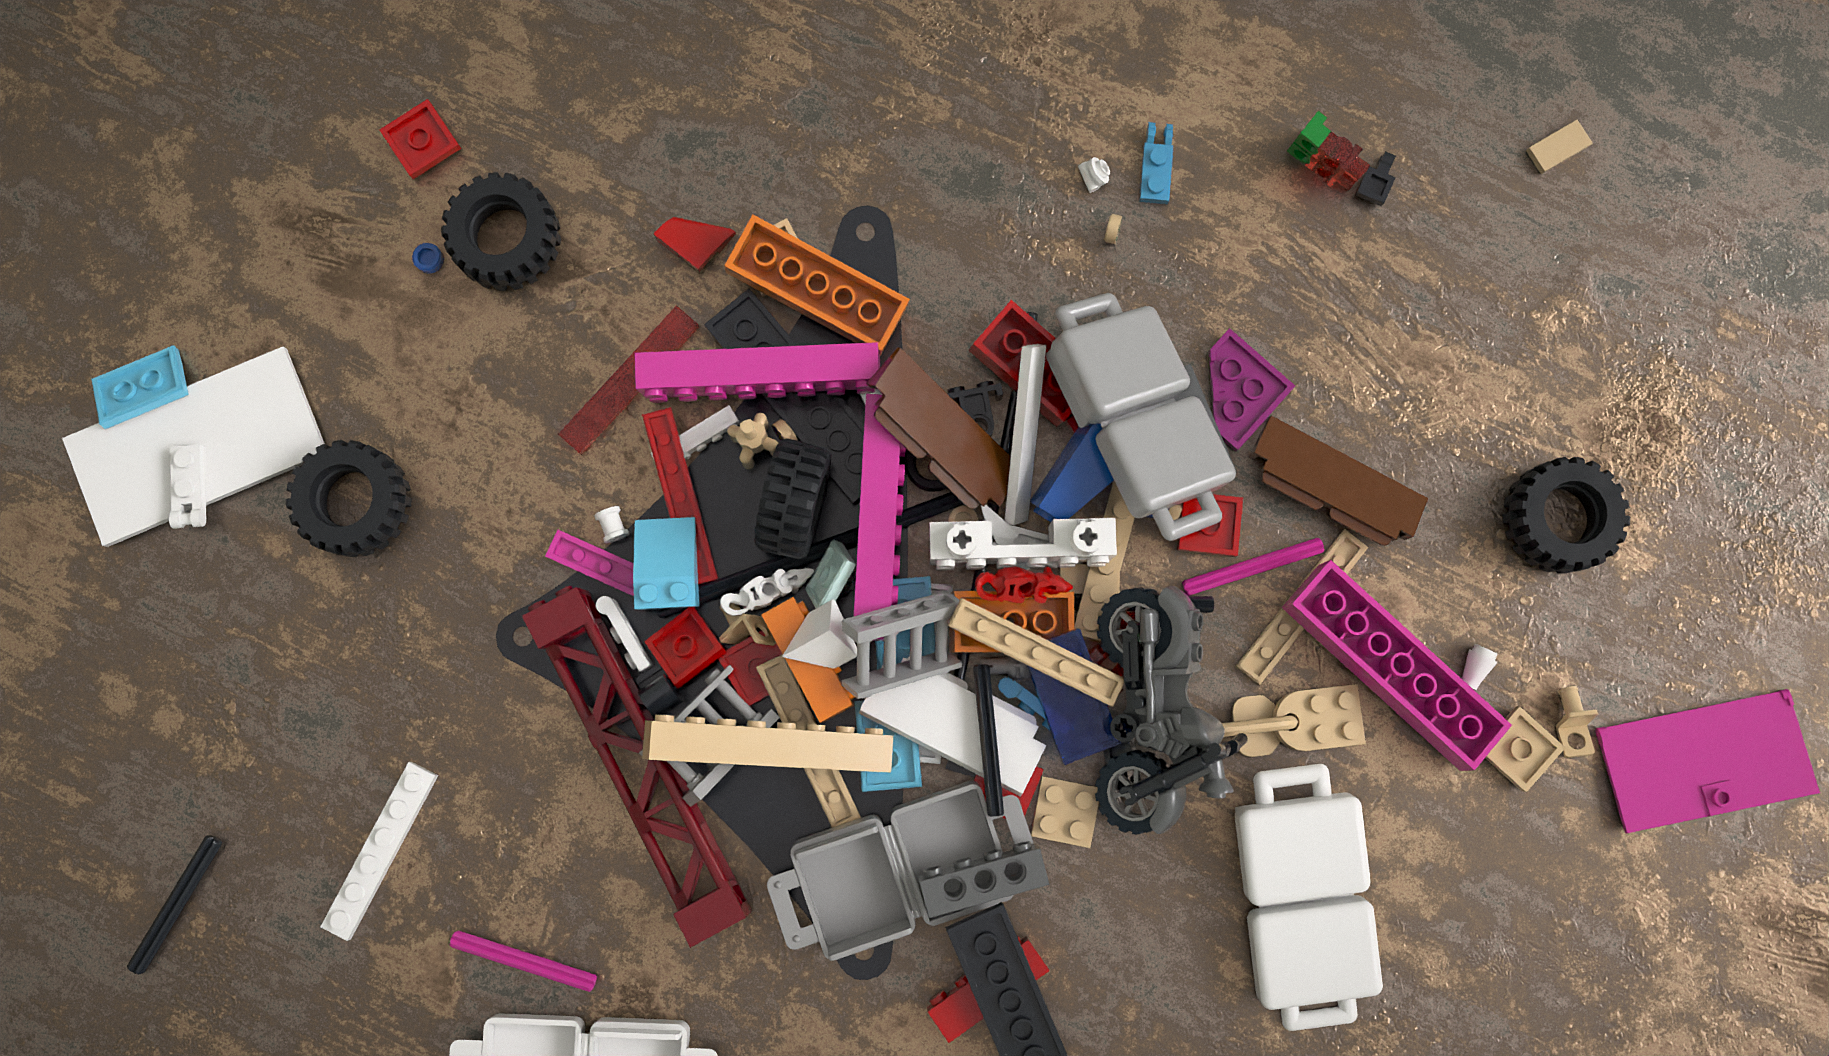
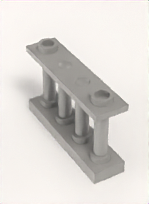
M944 591L843 619L842 632L857 643V676L842 680V686L857 699L869 698L879 692L938 674H947L951 670L961 668L962 662L947 651L948 620L951 618L959 599L950 592ZM936 622L935 653L922 656V627ZM910 629V660L896 664V635L901 631ZM884 637L883 668L869 672L870 642L873 639Z
M729 665L723 671H720L718 668L715 669L704 680L708 685L674 718V722L686 723L684 719L696 708L710 724L717 725V719L723 718L705 700L715 688L746 721H765L766 728H770L780 717L772 709L763 715L760 712L756 713L724 680L734 670ZM643 749L639 752L641 756L643 755ZM667 761L688 783L686 786L689 791L682 798L690 807L699 802L735 765L707 763L710 769L702 776L701 773L696 774L686 762Z

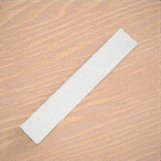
M1041 344L1023 346L1021 351L1004 520L1010 525L1028 521L1046 354V345Z

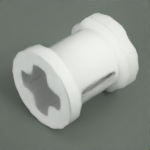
M619 506L604 509L594 515L595 520L600 522L605 535L603 541L605 544L618 541L630 534L628 529H624L619 512L621 510Z

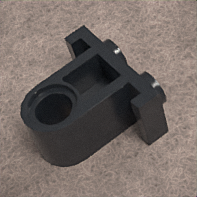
M984 381L976 384L977 388L965 390L964 386L948 389L947 394L975 422L983 423L987 428L986 433L992 437L994 420L989 397L995 396L996 401L1002 400L1003 390L1001 383L994 384L993 381Z
M659 663L634 679L641 688L638 691L640 699L654 717L655 715H670L675 718L688 705Z

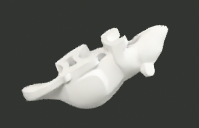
M778 569L771 577L763 578L758 576L740 589L739 594L728 593L723 595L720 600V606L724 612L732 616L742 615L748 610L753 611L771 605L777 598L786 596L791 591L794 594L797 593L799 588L814 573V569H792L787 572L783 569ZM730 603L744 607V609L733 610L729 605Z

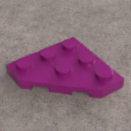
M1229 328L1208 351L1212 415L1223 441L1236 452L1293 390L1295 385Z

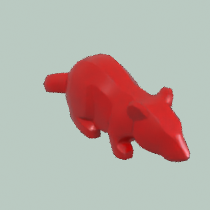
M1006 566L999 569L995 574L990 572L980 573L975 580L977 594L987 601L999 600L1003 602L1005 600L1013 603H1023L1026 597L1032 596L1036 602L1045 603L1047 597L1043 595L1044 593L1055 595L1066 593L1073 589L1072 584L1065 581L1060 575L1054 574L1048 566L1044 568L1043 573L1032 572L1017 566ZM988 582L997 594L985 592L982 586Z

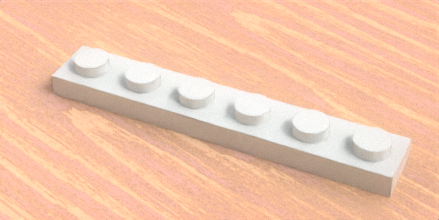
M408 762L320 926L321 928L346 941L351 940L438 777L437 774L413 762Z

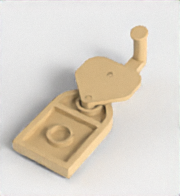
M1357 684L1290 692L1284 695L1276 705L1263 695L1241 697L1232 706L1233 722L1222 723L1225 729L1224 737L1236 736L1238 733L1246 734L1248 741L1240 748L1239 752L1247 757L1270 755L1280 742L1286 747L1297 751L1366 744Z

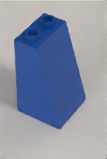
M1100 423L1089 424L1083 428L1078 427L1031 498L1030 502L1036 506L1033 511L1047 521L1069 519L1114 481L1096 443V436L1103 429Z

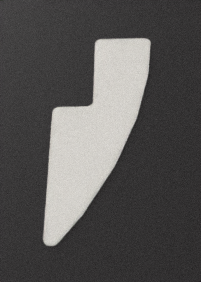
M986 504L984 507L981 506L985 521H992V536L998 545H1014L1013 542L1019 536V533ZM1017 563L1015 565L1023 569H1030L1027 568V563Z

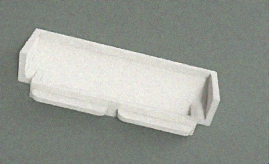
M910 656L907 659L903 657L901 662L910 660ZM950 673L938 674L873 694L863 702L859 714L984 778L976 693L974 694L967 690L968 686L964 680ZM993 696L1001 786L1021 797L1046 745L1033 739L1039 727L1036 725L1037 722L1034 716Z

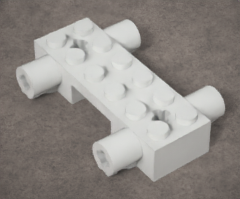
M1115 518L1053 519L1048 527L1049 544L992 545V521L930 522V565H936V570H954V567L964 566L968 570L985 569L986 564H997V569H1001L1006 566H1015L1017 563H1027V568H1044L1047 563L1057 562V567L1060 568L1075 567V564H1082L1084 562H1087L1088 567H1102L1117 555Z

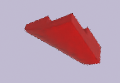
M672 217L663 223L653 234L660 244L700 272L716 252L720 254L736 235V232L730 228Z

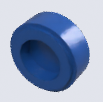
M423 243L415 248L412 260L421 272L432 274L440 270L444 263V256L436 245Z

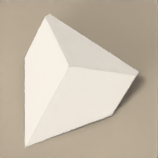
M831 600L807 614L782 657L832 669L857 657V647L854 640L842 632V620L844 618L835 600Z

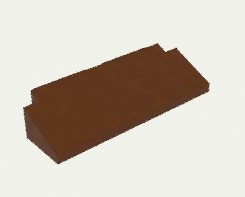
M897 348L866 383L870 388L878 389L883 394L874 404L877 407L874 412L875 419L913 456L923 458L927 455L931 459L928 464L929 471L968 508L974 509L979 505L984 507L987 501L1000 507L1007 496L1011 456L901 348Z
M1272 415L1268 418L1248 457L1252 460L1258 456L1265 459L1260 470L1263 473L1262 481L1264 484L1313 510H1318L1323 505L1330 508L1329 516L1332 520L1381 546L1388 545L1391 541L1397 540L1400 531L1402 532L1400 538L1403 540L1414 537L1428 500L1427 497Z

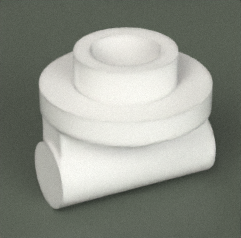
M1093 157L1089 161L1078 165L1089 193L1098 190L1102 185L1109 182L1108 175H1110V169L1104 160Z

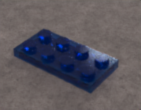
M1080 628L1047 639L1092 662ZM1027 665L1062 764L1067 765L1121 744L1111 733L1110 725L1113 719L1107 704Z

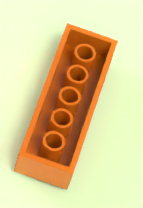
M753 214L724 265L727 274L855 343L878 342L880 356L910 300Z

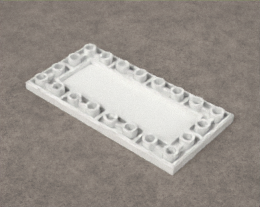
M280 347L187 386L189 395L108 429H104L97 423L62 438L102 546L109 547L169 521V514L171 512L170 446L204 445L206 505L290 471L295 466H302L305 463L302 458L307 453L313 455L317 453L316 447L325 443L287 348ZM192 505L185 506V513H190Z

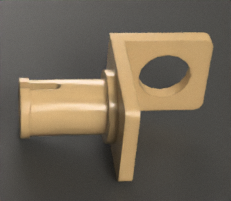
M730 603L729 607L731 609L741 610L739 605ZM720 606L721 612H723L730 625L719 637L721 643L736 645L744 641L751 634L755 643L772 646L776 644L762 616L745 613L732 616L724 612ZM759 627L766 637L760 635L756 628Z
M1577 686L1562 688L1558 691V695H1560L1565 716L1555 727L1559 741L1565 747L1563 755L1565 758L1593 755L1595 750L1587 725L1598 715V711H1584ZM1571 734L1581 736L1584 740V747L1580 750L1572 748L1568 744V736Z

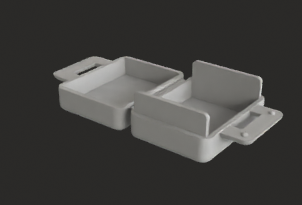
M1104 293L1058 307L1055 315L1063 332L1052 342L1051 349L1046 353V359L1078 426L1083 428L1089 424H1101L1103 429L1097 434L1096 443L1131 515L1135 518H1143L1152 514L1162 536L1168 541L1176 540L1219 523L1222 519V512L1212 492L1221 489L1234 480L1236 470L1201 400L1195 396L1186 397L1178 401L1174 399L1189 387L1190 378L1157 311L1151 306H1143L1123 312L1116 297L1111 293ZM1101 312H1105L1107 315L1106 318L1080 326L1076 321ZM1197 498L1202 510L1173 520L1168 508Z
M967 781L895 806L890 812L891 825L884 827L879 816L868 815L796 840L792 844L790 851L795 869L774 875L767 881V889L786 945L790 949L796 950L820 942L824 956L829 961H833L911 934L916 926L915 918L923 916L927 924L936 926L1010 900L1014 895L929 918L918 876L924 874L923 870L929 867L941 866L944 869L954 866L953 862L958 859L970 857L972 861L984 858L983 853L1000 849L1002 853L1003 851L992 820L1003 816L1006 817L1014 844L1024 841H1030L1031 844H1034L1019 799L1014 795L1004 796V814L1002 816L989 817L986 800L980 785L975 781ZM1017 862L1007 864L1004 873L1008 876L1018 873L1020 864ZM986 870L979 871L975 875L974 881L977 884H985L990 879V872ZM949 879L945 883L944 889L947 892H955L959 889L961 882L958 879ZM799 886L802 888L813 921L812 925L800 928L788 890Z

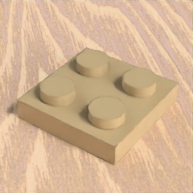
M1519 706L1515 707L1505 718L1512 726L1485 759L1522 792H1527L1565 747Z
M1041 776L1031 836L1091 848L1099 801H1096L1095 798L1098 787Z

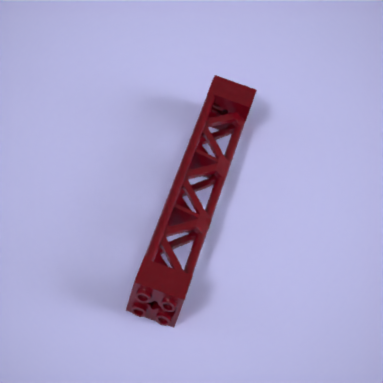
M567 586L555 593V599L547 603L545 600H541L529 606V612L522 615V618L538 649L546 650L588 733L591 744L597 750L677 908L673 915L691 948L745 919L751 913L752 908L723 856L697 803L690 807L682 798L689 791L686 781L667 761L648 760L636 802L607 744L639 753L643 749L645 721H654V719L638 695L639 690L600 612L597 610L590 592L578 587L573 589L572 586ZM587 632L599 656L565 646L564 644ZM566 657L601 668L604 671L592 713L564 660ZM617 691L626 711L606 721ZM631 718L642 741L608 730ZM661 777L671 798L650 809L659 778ZM675 804L686 827L652 816ZM652 831L693 845V852L682 890ZM705 863L717 888L692 901L703 864Z

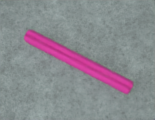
M1315 538L1184 580L1182 587L1184 593L1190 596L1324 552V545L1320 538Z
M462 931L454 932L450 939L449 945L451 948L588 992L593 990L597 980L595 974Z

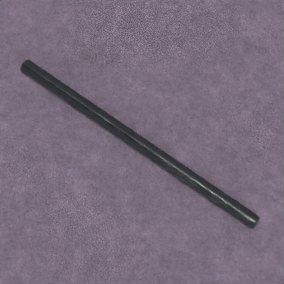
M952 492L904 509L902 516H896V525H902V528L964 504ZM859 527L813 543L805 558L798 560L781 555L699 586V604L741 589L758 576L768 578L778 569H783L786 572L821 559L833 540L843 543L846 549L858 545ZM688 607L655 610L660 618H664Z

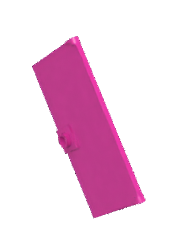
M1784 689L1770 694L1610 727L1596 728V737L1602 750L1624 832L1631 833L1820 793L1793 707L1794 702L1790 691Z

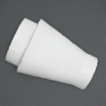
M1475 644L1473 649L1468 651L1461 679L1471 688L1477 690L1481 682L1497 664L1495 659L1498 654Z

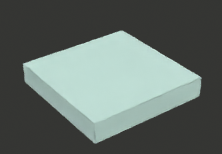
M836 540L830 543L805 588L816 609L831 600H837L856 566L843 543Z

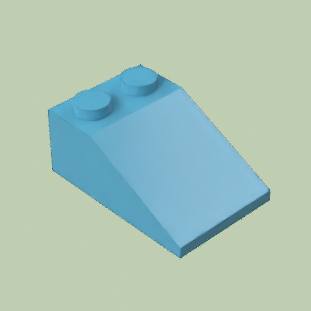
M695 517L635 520L634 609L699 607Z

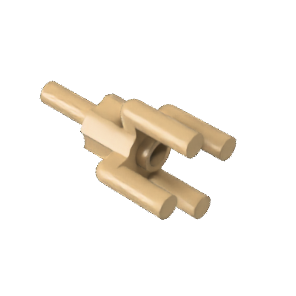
M757 413L753 421L751 419L744 420L740 423V427L731 425L727 429L731 440L739 443L742 447L739 458L746 469L754 467L753 456L755 453L765 449L773 456L776 446L779 444L775 439L769 438L766 430L769 428V422L764 413Z

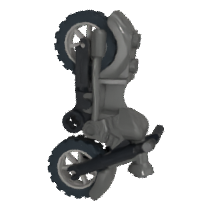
M1176 586L1165 587L1160 594L1154 589L1145 588L1122 590L1120 593L1111 596L1109 603H1105L1102 606V615L1098 616L1097 624L1099 625L1097 637L1101 639L1102 645L1100 646L1102 650L1110 655L1109 659L1112 662H1118L1121 664L1120 667L1124 668L1127 706L1123 713L1115 716L1111 721L1110 729L1112 735L1120 742H1129L1137 739L1138 745L1164 752L1173 763L1170 767H1167V762L1162 758H1156V754L1149 751L1133 750L1111 758L1107 761L1108 764L1100 769V778H1097L1095 787H1098L1095 798L1100 803L1101 807H1099L1101 814L1106 815L1108 818L1107 822L1110 825L1118 826L1119 831L1124 833L1130 831L1134 835L1151 831L1162 834L1174 826L1181 817L1185 807V785L1201 777L1204 778V782L1200 784L1199 791L1206 792L1207 797L1225 798L1226 793H1232L1234 790L1231 783L1225 778L1222 760L1237 753L1248 741L1246 734L1238 733L1230 741L1220 744L1225 735L1223 724L1214 716L1202 709L1193 707L1187 694L1189 680L1193 672L1201 671L1199 662H1201L1203 657V647L1200 643L1203 614L1200 612V609H1196L1191 599ZM1136 606L1135 620L1126 613L1128 609ZM1123 618L1128 625L1126 629L1121 630L1120 625ZM1134 770V783L1124 775L1125 772ZM1141 772L1148 776V778L1141 780ZM1119 780L1125 785L1120 790H1118ZM1124 796H1125V798L1127 799V800L1125 801V805H1124V803L1122 802V800H1121L1120 797H1124ZM1144 799L1155 801L1154 806L1150 811L1148 810ZM1135 803H1138L1142 814L1132 812Z

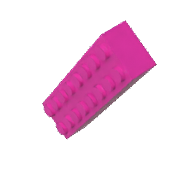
M878 342L635 353L636 390L645 398H650L652 403L667 402L669 397H679V401L685 402L696 401L697 396H709V400H725L727 395H738L740 399L756 398V394L768 393L770 398L786 397L787 392H798V396L803 397L815 396V391H827L828 395H843L845 390H857L858 394L875 393V389L870 388L866 383L880 368Z
M866 394L854 616L898 604V586L893 585V575H899L900 555H894L895 545L900 546L902 525H896V516H902L903 495L897 493L898 486H903L905 464H899V456L905 457L906 448L874 417V412L877 409L874 404L882 396L881 394ZM884 637L873 639L872 641H884Z
M1332 560L1319 564L1281 607L1459 771L1475 770L1512 726L1511 723Z

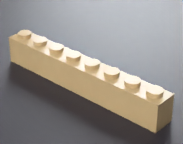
M655 715V721H645L642 759L891 773L893 736L883 735V729L865 728V734L854 733L855 727L836 726V732H826V725L807 724V730H796V723L777 722V728H766L765 721H747V727L736 726V720L717 719V725L705 724V718L686 717V723L674 722V716Z

